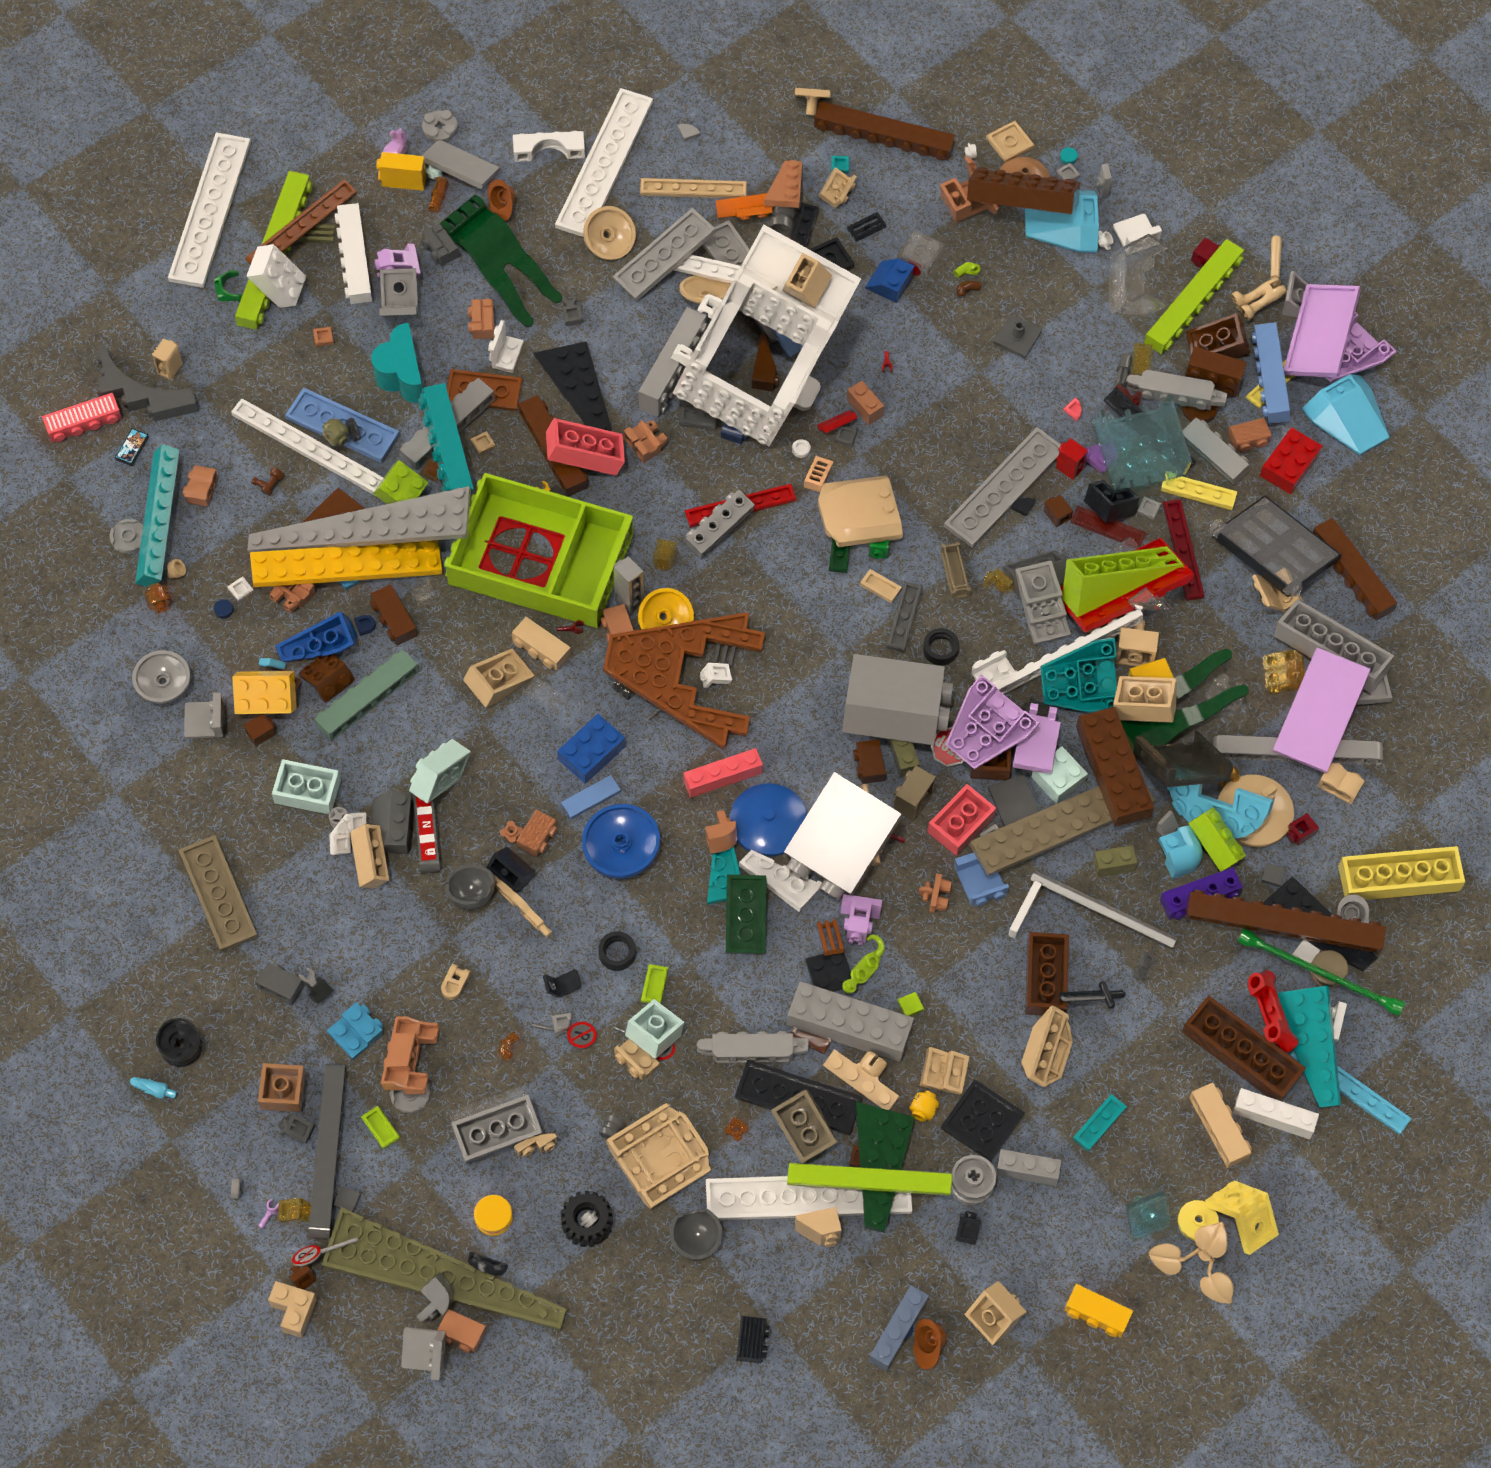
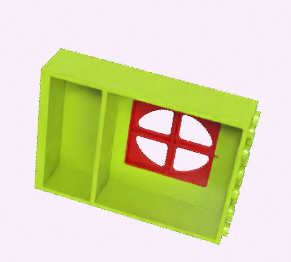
M484 473L482 479H479L477 482L476 494H473L470 500L468 537L453 541L451 546L452 553L450 557L446 558L444 563L448 584L574 622L580 620L584 622V625L598 628L600 618L603 615L602 610L606 608L614 587V566L619 560H624L634 535L633 516ZM517 528L526 530L520 548H512L494 541L499 534L507 530ZM533 533H539L548 540L553 549V556L551 558L527 552V547ZM495 549L516 556L508 575L501 573L494 567L489 557L490 550ZM523 559L533 560L548 566L547 570L537 577L529 579H518L516 577Z

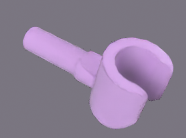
M273 1199L267 1202V1212L258 1225L262 1229L268 1219L279 1212V1203L275 1208H270L273 1204Z

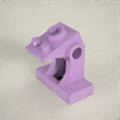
M407 244L405 250L383 249L377 252L378 259L375 260L376 270L416 268L418 279L420 269L415 244Z
M843 894L841 913L850 915L849 918H845L844 930H847L846 941L849 944H853V942H858V945L866 944L867 933L871 934L873 922H869V918L880 919L882 900Z

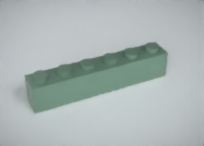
M403 649L399 653H394L385 664H380L371 675L365 676L357 686L351 687L343 697L334 700L328 709L319 712L315 718L316 727L330 741H333L419 672L418 664Z

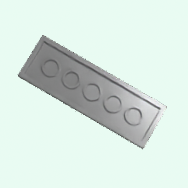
M691 208L613 276V279L633 299L638 301L716 233V229L697 211Z

